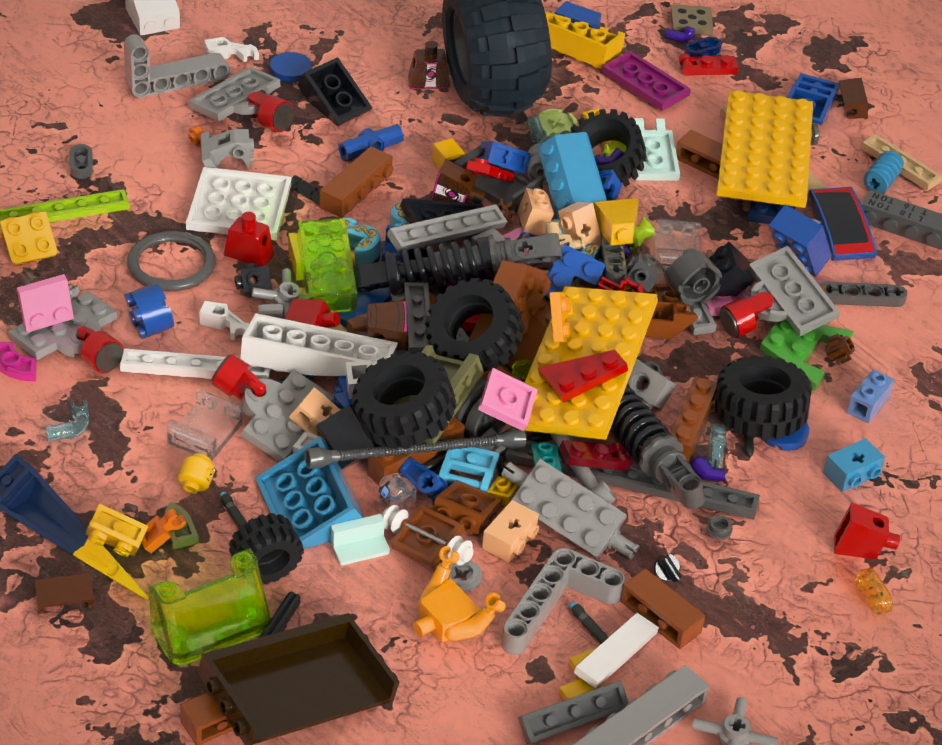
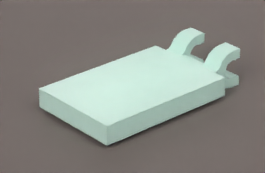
M635 118L636 125L638 124L647 151L646 162H643L644 169L643 171L637 170L639 177L636 180L679 181L680 170L672 130H666L665 120L656 118V128L654 130H645L643 118Z

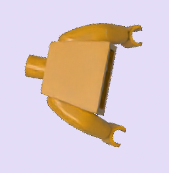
M448 546L442 547L439 552L440 559L443 562L438 564L432 578L425 587L418 603L419 620L413 622V629L419 637L431 632L440 642L465 640L480 635L495 617L494 612H502L506 607L505 602L499 600L500 595L492 592L485 599L487 607L481 610L451 578L449 579L451 572L449 566L450 564L457 563L460 556L458 552L453 551L451 557L448 558V554L451 551V547Z

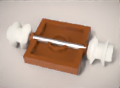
M397 505L390 506L382 513L384 529H391L392 533L396 534L390 541L392 548L433 569L441 560L439 552L444 546L451 547L448 558L451 557L453 551L459 553L460 558L456 563L457 565L465 564L473 556L472 542L469 540L463 542L461 537L465 531L463 524L421 505L410 519L408 511L405 509L400 510Z

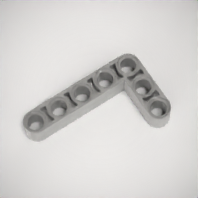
M134 34L128 36L124 41L125 80L133 95L138 98L223 80L231 73L229 64L220 53H211L150 67L149 49L142 38Z
M559 548L555 550L505 622L502 637L503 650L511 655L523 653L567 587L606 604L618 603L621 600L625 581L623 573L571 549Z

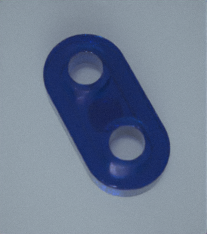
M710 36L688 42L685 45L684 54H689L690 57L714 56L721 52L722 41L719 38Z

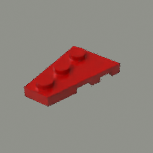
M474 158V161L468 160L466 169L473 174L514 182V173L494 167L489 164L488 160Z
M615 350L538 367L539 375L562 403L628 371L627 363Z

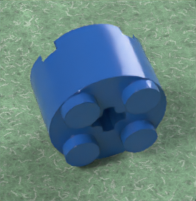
M158 283L124 294L128 307L132 308V311L128 312L133 325L138 324L137 331L141 339L174 327L170 307H167L164 301L166 297Z

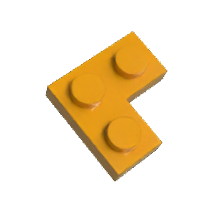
M562 292L550 293L553 341L555 343L567 342L566 337L570 336L569 322H565V318H568V313H571V300Z

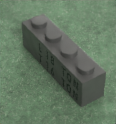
M872 190L869 191L861 206L870 226L942 250L941 213Z

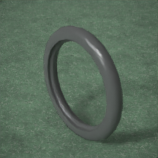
M163 231L148 235L131 248L127 257L129 272L136 281L144 286L158 283L162 291H181L195 287L212 274L216 265V256L213 249L205 240L196 235L181 231ZM165 242H180L200 250L204 256V265L200 271L187 278L163 280L143 272L139 266V257L144 250L153 245Z

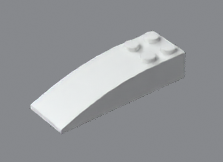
M256 313L242 337L241 359L253 367L260 366L277 372L291 373L295 369L300 374L346 376V362L371 360V364L374 366L377 364V360L383 357L384 359L391 357L390 354L395 353L398 343Z

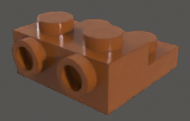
M456 480L436 497L433 510L463 524L464 532L479 534L489 525L490 517L501 508L503 499Z

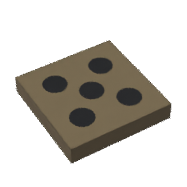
M671 5L670 12L673 30L684 32V28L689 26L695 29V35H713L711 7Z

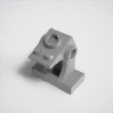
M232 129L215 136H211L209 131L201 133L202 162L205 167L219 168L222 159L234 156L238 159L241 158L247 168L250 169V162H254V156L250 157V155H254V139L249 138V129Z

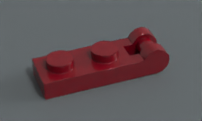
M562 440L559 446V450L567 465L621 471L627 470L632 465L630 457L625 454L626 450L620 442L604 445L601 443Z

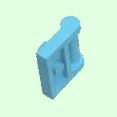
M477 447L447 450L439 477L448 484L458 480L487 492L491 487L500 453ZM453 469L481 476L483 480L478 481L450 474V470Z

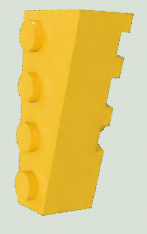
M545 12L551 48L558 53L574 57L575 60L591 64L597 69H602V65L622 54L626 33L618 31L616 35L609 33V29L605 27L594 29L588 26L589 23L582 21L572 23L571 18Z

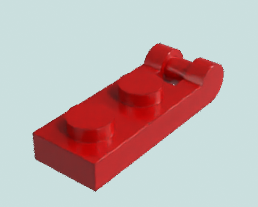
M689 54L679 56L682 72L687 76L738 74L739 67L735 56L705 55L690 57Z

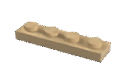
M877 134L862 142L861 149L876 159L885 151L898 153L904 161L900 174L926 191L941 183L942 175Z

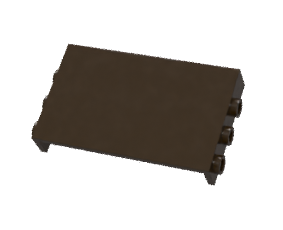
M349 613L203 653L197 673L205 684L207 693L213 696L221 714L226 716L232 725L235 735L240 737L244 745L260 743L393 702L399 685L396 674L390 670L382 655L376 651L370 643L368 636L362 632Z

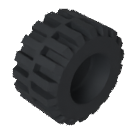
M269 513L266 516L262 514L255 519L248 520L246 524H242L239 527L238 531L234 532L232 535L233 539L229 542V552L242 577L247 582H253L256 585L263 583V585L269 584L272 581L276 582L280 578L286 577L290 571L295 570L297 563L302 560L301 555L304 554L303 544L289 519L281 514L275 515V513Z

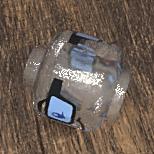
M393 473L381 479L378 497L388 507L397 505L400 510H407L416 500V487L401 473Z

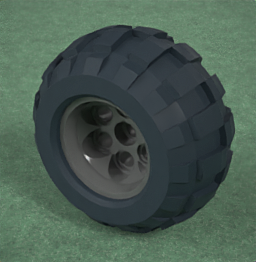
M443 0L442 27L446 57L452 81L460 99L472 110L480 111V114L485 116L504 117L516 115L531 108L533 103L541 99L546 91L552 72L551 41L542 0Z

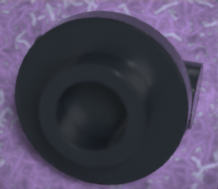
M662 554L656 559L654 571L660 579L672 580L673 582L681 579L682 576L679 572L680 564L674 555Z

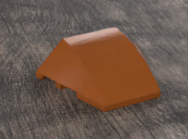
M627 284L624 288L627 292L637 291V289ZM655 284L650 292L643 289L642 293L657 294L658 299L657 307L645 337L672 339L697 321L698 315L695 312L691 313L689 311L690 306L681 302V298L670 285Z

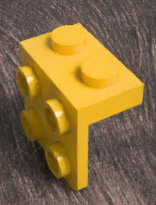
M46 211L40 213L33 212L21 217H9L0 221V238L5 239L12 264L18 265L56 256L57 247Z
M99 504L85 535L90 536L89 541L103 546L105 543L114 547L113 551L115 553L128 557L129 555L135 556L148 526Z

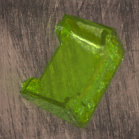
M250 548L233 555L230 559V568L233 574L184 592L177 583L164 581L149 587L151 631L172 663L176 665L189 664L201 659L203 653L241 643L262 633L270 621V613L258 561Z

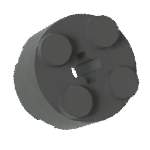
M692 248L686 249L665 271L670 286L688 305H694L695 302L699 301L701 304L709 301L716 295L721 286L719 284L720 278H722L720 270L705 253L695 251Z

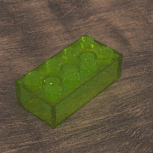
M345 218L298 221L297 241L306 299L324 300L331 312L356 311L357 288Z

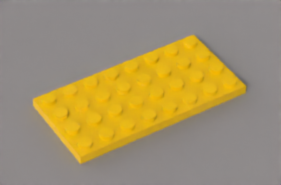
M729 90L716 196L806 208L813 101Z
M565 286L562 293L566 294V297L571 300V313H568V318H565V322H569L570 336L566 337L567 342L555 343L553 341L551 318L525 380V384L538 390L528 426L524 431L606 440L658 302L657 294ZM615 350L628 366L627 372L564 403L546 384L538 372V367Z

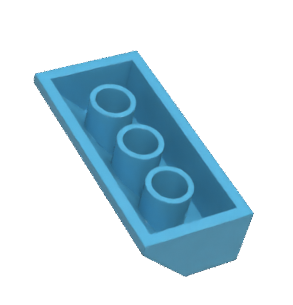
M586 132L554 135L537 146L557 219L560 220L559 210L578 201L593 203V206L594 202L607 201Z

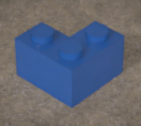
M562 244L560 246L562 259L552 262L547 272L551 282L550 288L562 292L565 286H570L573 278L591 287L596 286L606 264L566 244Z

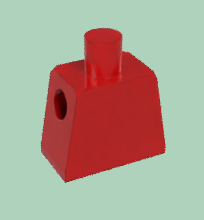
M253 212L243 213L228 230L224 256L248 264L257 263V267L266 266L274 256L268 225L257 222L256 215Z
M293 299L284 318L325 328L339 326L340 324L339 313L331 312L326 302L319 299Z
M851 503L834 534V554L876 559L883 547L896 550L900 543V535L889 532V519L887 516Z

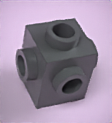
M641 251L636 257L632 256L626 264V278L630 276L629 280L639 285L642 282L641 287L647 292H650L663 271V265L658 263L655 257L650 254H644Z

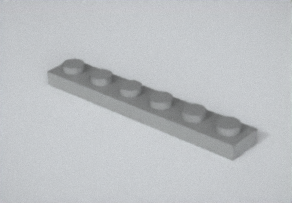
M495 204L390 228L386 235L397 252H401L402 250L415 249L482 233L491 228H503L508 221Z

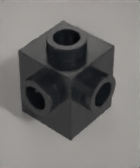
M257 263L245 264L243 269L237 271L238 275L234 277L236 289H240L241 295L247 294L248 298H252L251 291L253 287L267 290L272 289L269 266L257 267ZM250 277L254 279V284L251 283Z

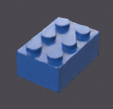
M784 205L769 225L775 247L779 250L789 246L808 272L816 277L832 257L823 225Z

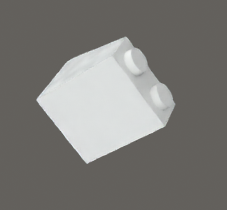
M125 0L126 10L140 35L180 28V15L176 0Z

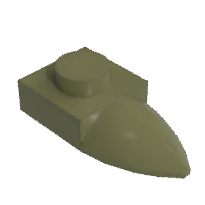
M170 502L166 507L165 513L173 508L177 516L182 514L186 521V524L181 529L169 531L171 535L169 541L172 549L198 544L199 536L190 515L181 506Z

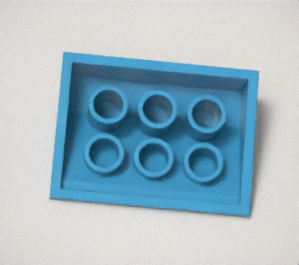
M321 437L255 477L270 513H275V515L281 514L289 519L303 544V549L330 542L331 525L364 518L338 462L331 463L323 468H307L305 462L306 449L320 447L330 450Z

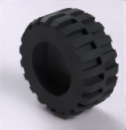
M471 278L470 282L462 280L457 282L458 285L454 287L450 285L446 288V292L443 295L440 293L435 298L437 302L435 305L431 304L428 310L430 316H427L425 320L427 327L425 334L429 345L433 346L436 355L465 361L469 353L478 355L484 370L483 375H485L486 371H491L492 368L498 370L497 367L502 364L504 366L509 362L508 358L510 355L514 356L518 351L516 345H520L523 336L521 333L524 331V323L521 320L522 315L508 292L499 284H494L491 280L483 279L481 282L479 278ZM481 313L493 315L489 329L482 336L467 342L456 340L460 326L468 318Z
M406 351L400 355L398 353L390 354L391 357L386 359L383 357L377 360V364L374 366L371 364L366 368V373L360 375L357 380L358 384H355L353 389L352 404L363 431L371 441L383 447L387 445L391 449H398V447L408 449L415 444L420 446L425 444L426 440H432L437 437L440 430L443 432L448 426L447 421H451L456 408L455 394L445 367L434 357H427L426 354L420 352L413 354L411 351ZM417 395L408 402L392 405L403 397Z
M752 355L750 358L741 357L737 361L733 360L720 371L717 378L715 411L720 421L728 429H734V432L739 435L745 434L748 438L753 439L759 437L761 440H768L769 438L780 439L784 435L788 437L801 429L807 422L812 391L811 382L801 368H797L796 364L792 362H785V359H775L772 356L766 355L764 357H758V355Z

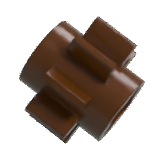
M501 198L500 203L496 205L500 211H502V208L506 210V214L503 215L512 224V215H517L516 212L511 210L514 204L509 202L505 205V200Z
M837 333L828 338L830 343L825 346V352L832 362L836 361L843 364L852 360L850 354L855 351V347L850 337H844L842 334L839 335Z

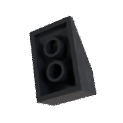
M338 57L304 72L299 81L298 87L308 102L337 126L373 108Z

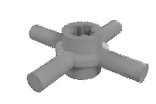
M288 268L282 270V283L275 290L253 287L251 291V297L274 300V304H282L283 319L293 299L323 300V298L300 295L298 285L291 282V270Z
M743 697L736 699L733 715L728 716L721 724L694 718L692 729L718 735L721 745H748L749 743L777 745L778 743L777 737L752 732L749 721L744 717L747 700Z

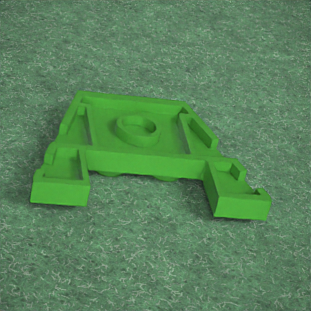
M783 320L776 322L761 342L760 351L767 356H772V358H782L787 363L792 362L796 364L797 368H801L808 376L812 390L815 391L824 379L826 371L805 362L821 341L830 343L828 338L837 333L852 339L854 331L822 325L799 337L789 322Z

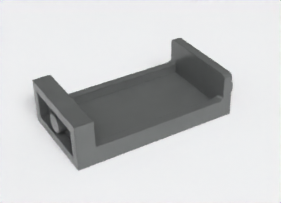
M478 146L454 163L466 169L468 160L474 161V158L484 156L485 149ZM492 165L514 173V182L476 175L477 180L474 186L475 189L485 192L484 198L490 202L498 204L500 199L503 198L505 205L509 202L513 203L514 205L511 210L517 213L526 188L543 190V179L538 177L533 182H530L511 170Z

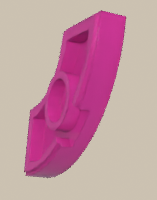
M0 342V372L18 380L36 381L37 359L19 354L14 349L13 342Z

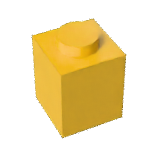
M453 138L433 143L432 161L439 170L445 159L454 163L465 155Z

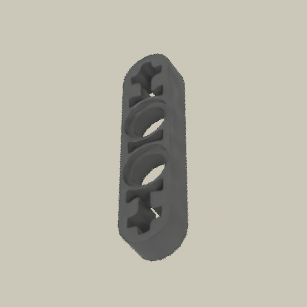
M602 236L601 256L602 263L606 264L603 270L604 277L620 285L623 278L626 279L627 274L623 244L610 245L605 237Z
M823 282L820 284L826 287V295L833 304L901 307L905 304L907 298V290L900 285ZM846 292L854 293L855 296L848 295ZM868 293H873V294H876V295H878V296H877V297L871 296V295H869Z

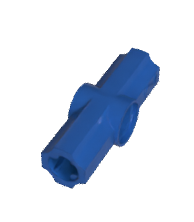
M398 124L377 131L367 128L362 130L358 137L339 143L338 150L341 158L347 161L359 157L370 146L383 151L386 147L404 141V134Z

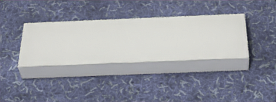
M636 613L575 668L574 674L597 689L657 634L659 627L639 613Z

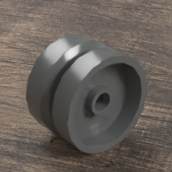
M480 378L455 414V417L465 426V431L471 438L481 437L491 428L499 434L507 424L478 410L487 381L484 378Z

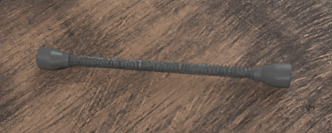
M513 428L493 436L437 441L435 445L425 442V444L420 446L417 444L412 445L408 449H403L402 447L391 449L388 446L346 451L327 450L320 447L308 448L305 450V462L308 469H316L349 459L424 453L428 451L434 452L493 445L510 449L524 448L526 445L525 431Z

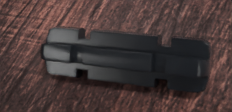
M294 175L291 179V188L319 205L320 190L299 176Z

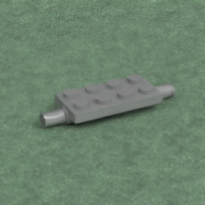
M539 459L533 470L528 474L512 462L506 465L508 470L503 469L501 476L519 486V490L512 499L513 501L538 513V521L596 559H599L606 548L610 549L611 547L630 560L634 557L632 551L635 553L638 551V544L633 543L620 534L621 531L619 529L627 517L624 512L542 459Z

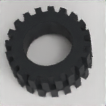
M600 109V114L598 115L590 112L588 113L589 118L586 120L581 117L578 120L579 126L573 124L571 132H586L592 149L605 141H619L627 147L625 154L618 160L609 164L597 165L598 171L613 169L624 187L630 184V178L636 180L639 177L637 170L643 171L644 169L643 162H646L647 151L638 124L636 125L635 119L632 117L628 119L627 113L623 111L618 115L616 109H611L610 113H606L605 109Z

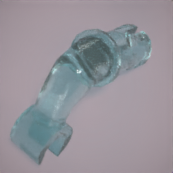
M531 116L527 119L531 132V141L538 144L551 138L543 130L538 116ZM562 131L560 134H569L571 131Z
M83 399V405L80 407L75 406L74 401H72L71 412L72 417L75 419L74 421L68 420V423L46 426L48 442L69 438L74 440L75 437L80 436L86 431L89 424L88 402Z
M711 423L710 441L707 443L710 444L708 463L713 468L716 459L715 468L723 469L725 446H728L726 443L725 425Z

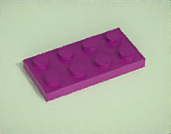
M632 51L602 65L601 72L661 111L690 96L691 89Z

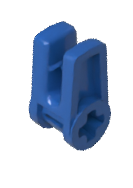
M410 457L399 470L416 488L434 501L441 492L449 487L444 479Z

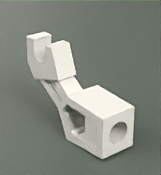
M225 37L204 40L205 54L220 53L225 59H228L231 54H235L243 62H247V56H252L254 60H259V52L251 44L244 45L230 42Z
M204 301L199 312L200 325L220 330L228 327L230 328V339L234 341L236 336H243L249 326V323L243 322L229 311L227 304Z

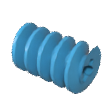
M894 151L881 153L864 175L863 181L867 190L884 194L901 173L904 165L903 158Z

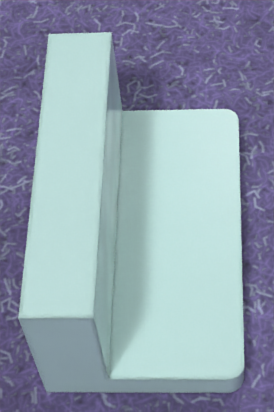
M381 514L331 525L330 544L340 565L390 554V548L384 537V519Z

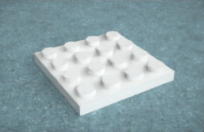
M203 167L186 220V230L228 235L229 228L238 217L242 216L245 212H253L256 215L257 222L268 225L271 240H277L292 184V177Z

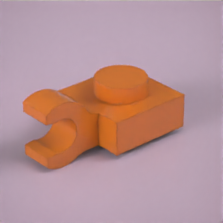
M173 508L168 510L162 518L156 515L146 524L148 528L141 541L144 549L152 554L171 537L169 531L181 529L186 524L184 516L182 514L177 516Z

